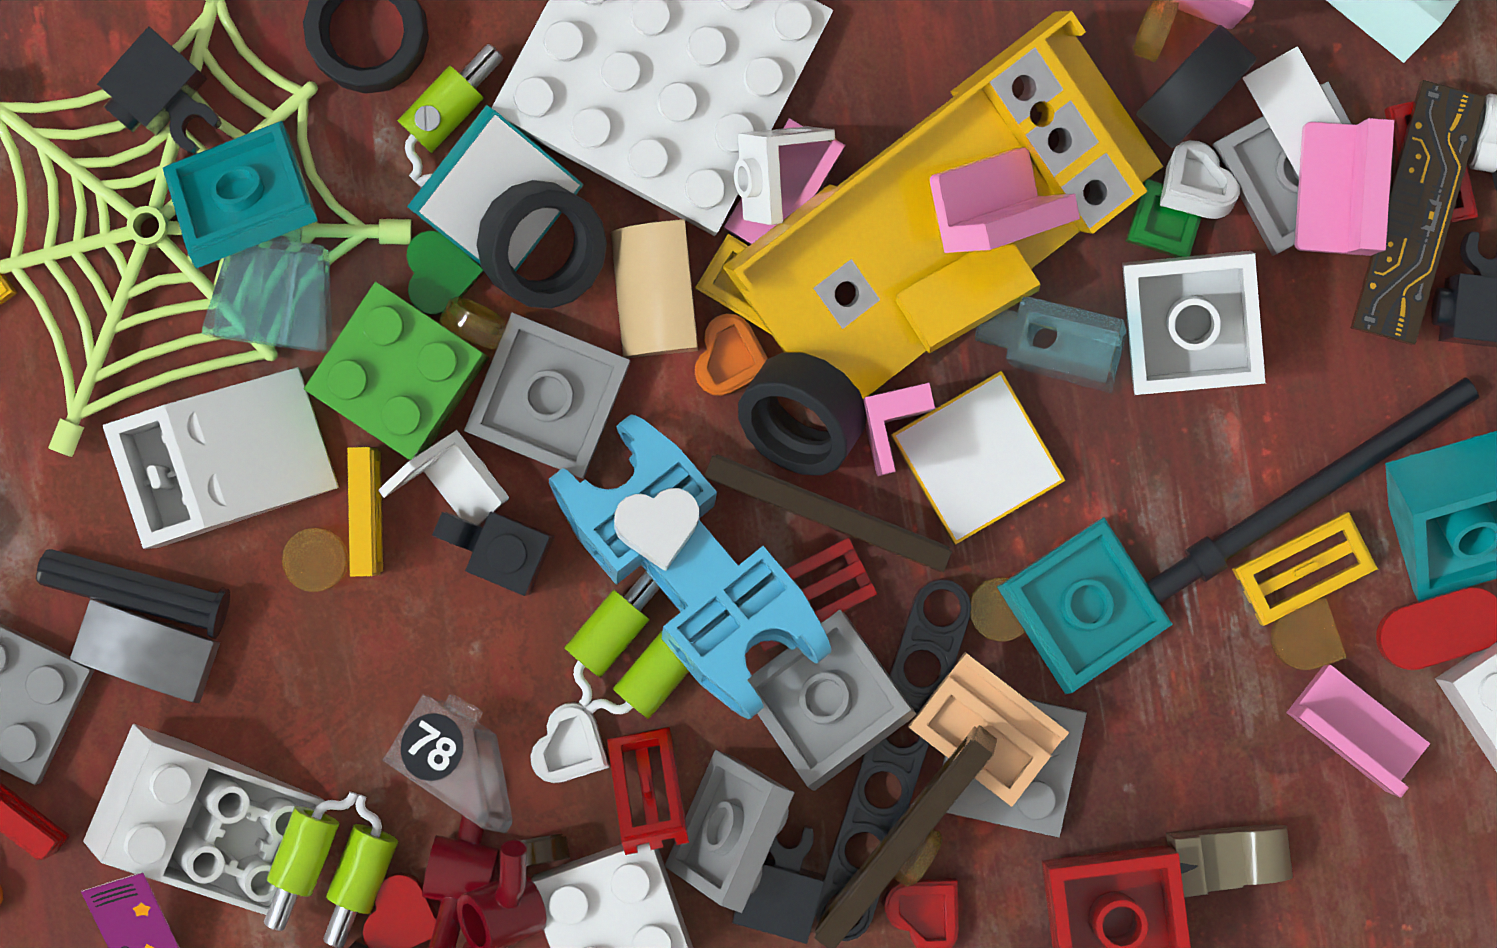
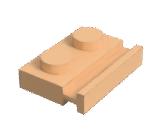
M966 652L908 725L911 730L948 758L974 726L977 728L980 725L997 738L994 754L976 775L975 779L1011 807H1013L1043 768L1060 742L1069 734L1062 726Z

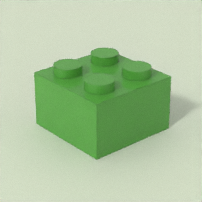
M375 282L304 387V390L407 459L412 460L430 448L490 357Z

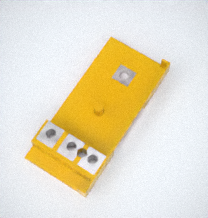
M1073 11L1053 12L950 91L953 98L838 186L828 185L787 216L782 224L774 226L722 266L784 352L806 353L827 361L845 373L858 388L864 399L927 351L896 303V294L971 252L944 253L930 185V177L934 174L1015 148H1027L1030 153L1038 196L1075 193L1080 219L1014 241V244L1031 269L1080 231L1095 233L1147 192L1142 183L1160 170L1163 165L1076 37L1082 36L1086 31ZM1019 76L1024 83V91L1019 98H1016L1012 92V84ZM1034 104L1038 112H1042L1041 119L1037 124H1034L1030 118V111ZM1055 129L1059 134V143L1054 150H1051L1048 145V136ZM1088 183L1090 186V193L1085 200L1083 196V190L1085 185ZM849 281L856 289V296L850 304L842 306L835 299V290L840 283Z

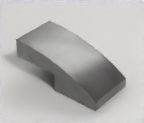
M90 599L70 660L158 692L193 703H200L220 643L170 623L154 621L118 606Z

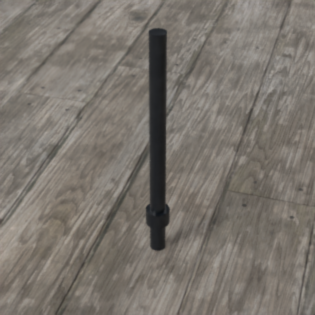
M1464 377L1213 540L1206 536L1185 549V558L1146 582L1161 604L1199 578L1207 582L1228 568L1227 560L1479 399L1475 386L1468 378Z

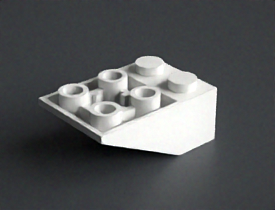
M299 367L168 403L102 425L143 549L160 548L339 488L308 392L304 390L306 385Z
M133 723L83 842L103 864L134 874L143 872L147 878L267 915L277 887L267 881V876L294 807L303 806L315 810L325 800L197 745Z

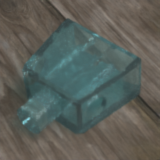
M303 227L225 257L205 316L202 334L210 338L328 353L333 345L329 251L321 245L302 243Z
M1023 296L1018 312L1007 309L977 326L975 341L1008 349L1006 359L1013 367L1111 393L1128 332L1123 319ZM1044 328L1057 331L1055 342L1046 349L1033 346L1034 336L1039 330Z

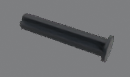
M48 549L44 552L37 566L36 581L42 586L207 630V636L214 639L218 637L222 630L229 607V589L221 588L218 593L53 549Z

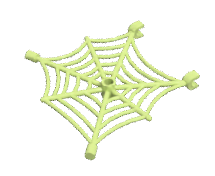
M205 0L202 14L172 47L180 53L195 38L189 62L200 72L204 62L210 72L233 96L265 117L249 133L280 121L283 122L298 109L297 144L306 175L327 206L348 224L314 222L264 242L246 273L233 305L222 293L229 265L235 254L220 259L213 284L198 268H195L189 255L186 256L170 239L171 235H182L179 222L170 221L176 215L172 199L164 205L168 185L162 167L176 162L180 148L171 136L170 123L157 136L154 135L146 143L113 156L72 158L49 139L80 140L118 132L126 128V126L117 120L75 130L33 128L16 113H45L84 107L111 98L103 89L80 97L40 103L0 102V138L9 154L16 181L18 201L16 231L10 258L0 260V273H13L34 301L53 339L64 377L68 415L66 420L59 419L48 448L70 457L74 455L84 427L79 425L81 419L117 402L171 381L212 370L263 359L274 361L278 356L275 347L291 311L310 285L334 261L367 238H379V244L409 245L412 240V219H379V224H364L336 201L316 172L307 140L309 99L317 93V84L309 81L303 86L298 85L265 65L246 46L229 15L225 0ZM217 14L239 54L258 73L280 88L293 93L276 110L270 109L236 85L208 50ZM197 91L191 97L196 102L210 107ZM218 116L222 122L218 129L233 139L246 135ZM6 124L37 148L48 186L49 218L44 248L22 254L28 217L27 184L19 150ZM186 129L187 137L200 148L197 153L208 150ZM167 139L160 165L131 178L100 180L86 169L114 167L150 153ZM51 159L71 174L77 206L73 241L55 245L60 218L58 181ZM156 179L148 206L136 208L114 191L116 189L134 188ZM83 185L95 193L100 234L85 238L87 208ZM107 203L128 219L126 227L110 231ZM150 217H156L159 222L157 233L152 237L143 238L141 234L142 223ZM280 237H301L277 265L261 292L250 323L242 314L255 279ZM316 237L348 238L327 253L297 284L281 307L266 340L259 333L270 298L289 266ZM133 239L136 241V244L127 264L123 253L116 244ZM105 247L115 260L122 279L113 301L100 276L83 252ZM149 248H160L182 271L180 273L157 275L135 285ZM72 256L93 284L104 306L107 317L95 346L88 315L75 286L56 262L57 259ZM44 263L67 293L80 323L87 367L76 393L73 371L62 333L43 295L23 268ZM192 282L208 298L158 307L121 320L129 299L161 285ZM217 308L233 325L231 327L187 335L156 345L102 368L115 333L137 324L165 316ZM243 335L256 349L170 370L122 388L88 404L96 382L144 360L188 346Z

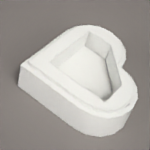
M1490 93L1485 98L1467 162L1470 168L1474 170L1493 173L1497 170V94Z
M1185 141L1175 147L1167 164L1160 206L1205 218H1222L1233 209L1240 194V185L1230 171L1220 167L1219 158L1209 145L1200 141Z
M680 488L666 489L654 498L645 494H634L626 497L618 504L614 515V529L618 538L624 544L666 572L694 533L699 520V507L696 499L689 492Z
M576 702L565 703L553 711L547 723L548 734L540 738L534 745L530 756L531 766L536 775L542 780L551 783L564 782L610 767L594 715L582 704Z

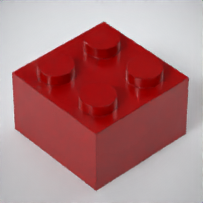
M1169 845L1042 860L1053 948H1191L1179 853Z

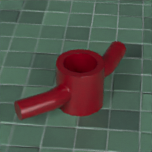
M470 775L456 839L436 835L427 864L422 897L438 900L441 903L429 948H456L461 929L457 916L458 898L464 893L494 881L499 848L481 845L495 783L494 779Z
M510 840L502 844L499 880L464 893L458 898V921L462 933L467 940L463 948H506L537 935L545 929L547 921L546 909L537 886L526 875L527 846L523 842Z

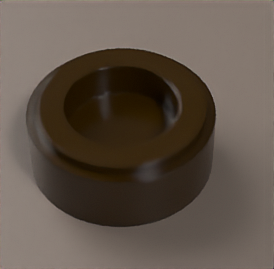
M563 834L521 841L527 846L526 867L570 859L567 836H563Z

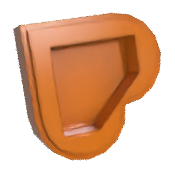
M723 314L717 316L709 323L705 331L704 340L707 350L699 356L695 364L696 380L703 391L714 396L731 394L752 382L768 358L751 326L744 318L736 314Z

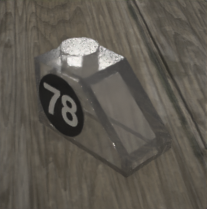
M450 693L446 701L423 694L383 761L481 828L507 833L513 823L497 734L478 722L483 712L464 699Z

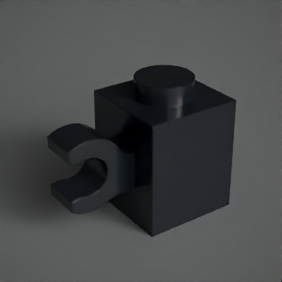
M150 26L146 28L97 83L99 87L112 97L104 105V108L134 133L143 124L157 136L170 121L169 127L173 140L189 153L196 154L200 149L186 134V127L192 119L203 118L216 129L222 125L220 118L210 107L191 98L207 78Z
M1479 232L1465 234L1460 245L1461 258L1464 264L1473 271L1474 275L1459 273L1445 278L1444 288L1438 287L1435 291L1432 304L1433 325L1440 326L1438 341L1497 347V252L1492 259H1486L1479 253Z
M490 511L484 527L448 512H442L432 534L436 538L473 552L466 567V572L523 596L531 594L555 537L496 511Z
M804 826L800 841L793 846L781 844L776 834L769 850L775 860L765 859L758 887L750 894L743 912H733L732 923L801 943H808L825 882L823 874L801 868L802 861L813 844L814 834L812 826Z

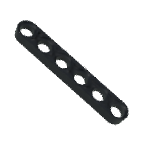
M936 579L927 582L918 589L913 598L890 669L889 676L916 714H918L941 682L954 668L970 618L971 603L968 594L960 585L950 580ZM939 589L949 590L954 593L960 605L956 620L946 626L931 624L923 611L924 601L927 596ZM918 650H928L934 653L940 663V674L932 684L924 687L911 684L904 674V663L907 657ZM921 736L913 744L905 747L895 746L885 738L862 756L825 870V882L815 914L817 922H819L821 915L825 911L829 899L839 894L860 868L851 864L845 856V845L849 838L856 833L867 832L876 836L881 842L908 809L929 745ZM880 771L890 772L900 780L901 794L898 800L891 806L876 807L867 800L864 793L865 783L874 773ZM880 894L842 941L857 939L867 931L872 922Z

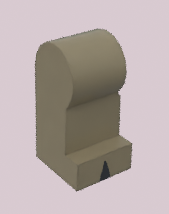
M1252 825L1166 833L1167 845L1179 853L1184 897L1207 895L1211 891L1243 888V885L1282 882L1293 878L1286 825Z

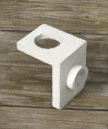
M804 126L739 133V160L735 166L734 179L736 189L742 197L743 219L767 225L782 224L783 214L778 146L835 140V130Z
M457 430L407 462L378 490L385 498L424 472L457 515L476 525H480L487 519L490 511H496L509 499V496L489 472L484 462L478 458Z

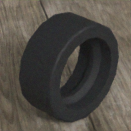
M309 0L303 20L306 47L318 68L341 87L365 94L389 91L408 80L423 61L429 34L426 14L418 0H389L396 6L402 16L404 34L401 46L388 61L379 66L366 68L348 64L337 55L331 45L329 34L331 18L335 10L345 0Z
M1218 25L1137 111V117L1169 147L1174 148L1241 79L1256 61V56L1226 28Z
M531 180L509 187L491 202L480 221L476 246L481 268L496 287L528 307L552 309L575 301L591 288L603 268L607 241L603 222L589 202L554 182ZM541 208L557 209L564 213L573 224L575 236L572 252L564 266L549 278L539 281L527 280L518 275L509 262L510 238L519 222L534 210Z
M782 352L767 359L738 401V420L747 439L763 456L781 468L801 475H824L837 470L867 424L864 401L858 388L845 373L827 361L806 353ZM777 396L802 403L816 413L826 425L828 431H819L807 427L791 417L781 406Z

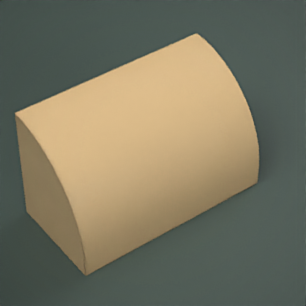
M685 219L646 223L612 231L611 242L623 357L633 358L698 351Z

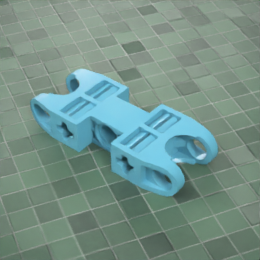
M631 414L616 426L621 439L633 454L629 460L634 468V474L626 484L615 489H602L593 486L587 480L579 483L568 470L562 468L548 479L550 487L577 539L616 585L639 566L645 569L680 611L677 616L663 626L662 640L700 685L734 712L744 718L751 719L764 708V705L759 695L747 681L752 676L746 666L745 654L749 649L763 641H776L783 643L792 651L798 647L811 661L819 663L831 653L829 640L802 590L764 546L759 548L740 565H737L701 521L698 520L694 533L665 572L618 538L614 529V515L618 504L628 496L645 494L654 498L666 489L680 488L689 492L696 499L700 518L714 507L717 491L676 444L648 422Z

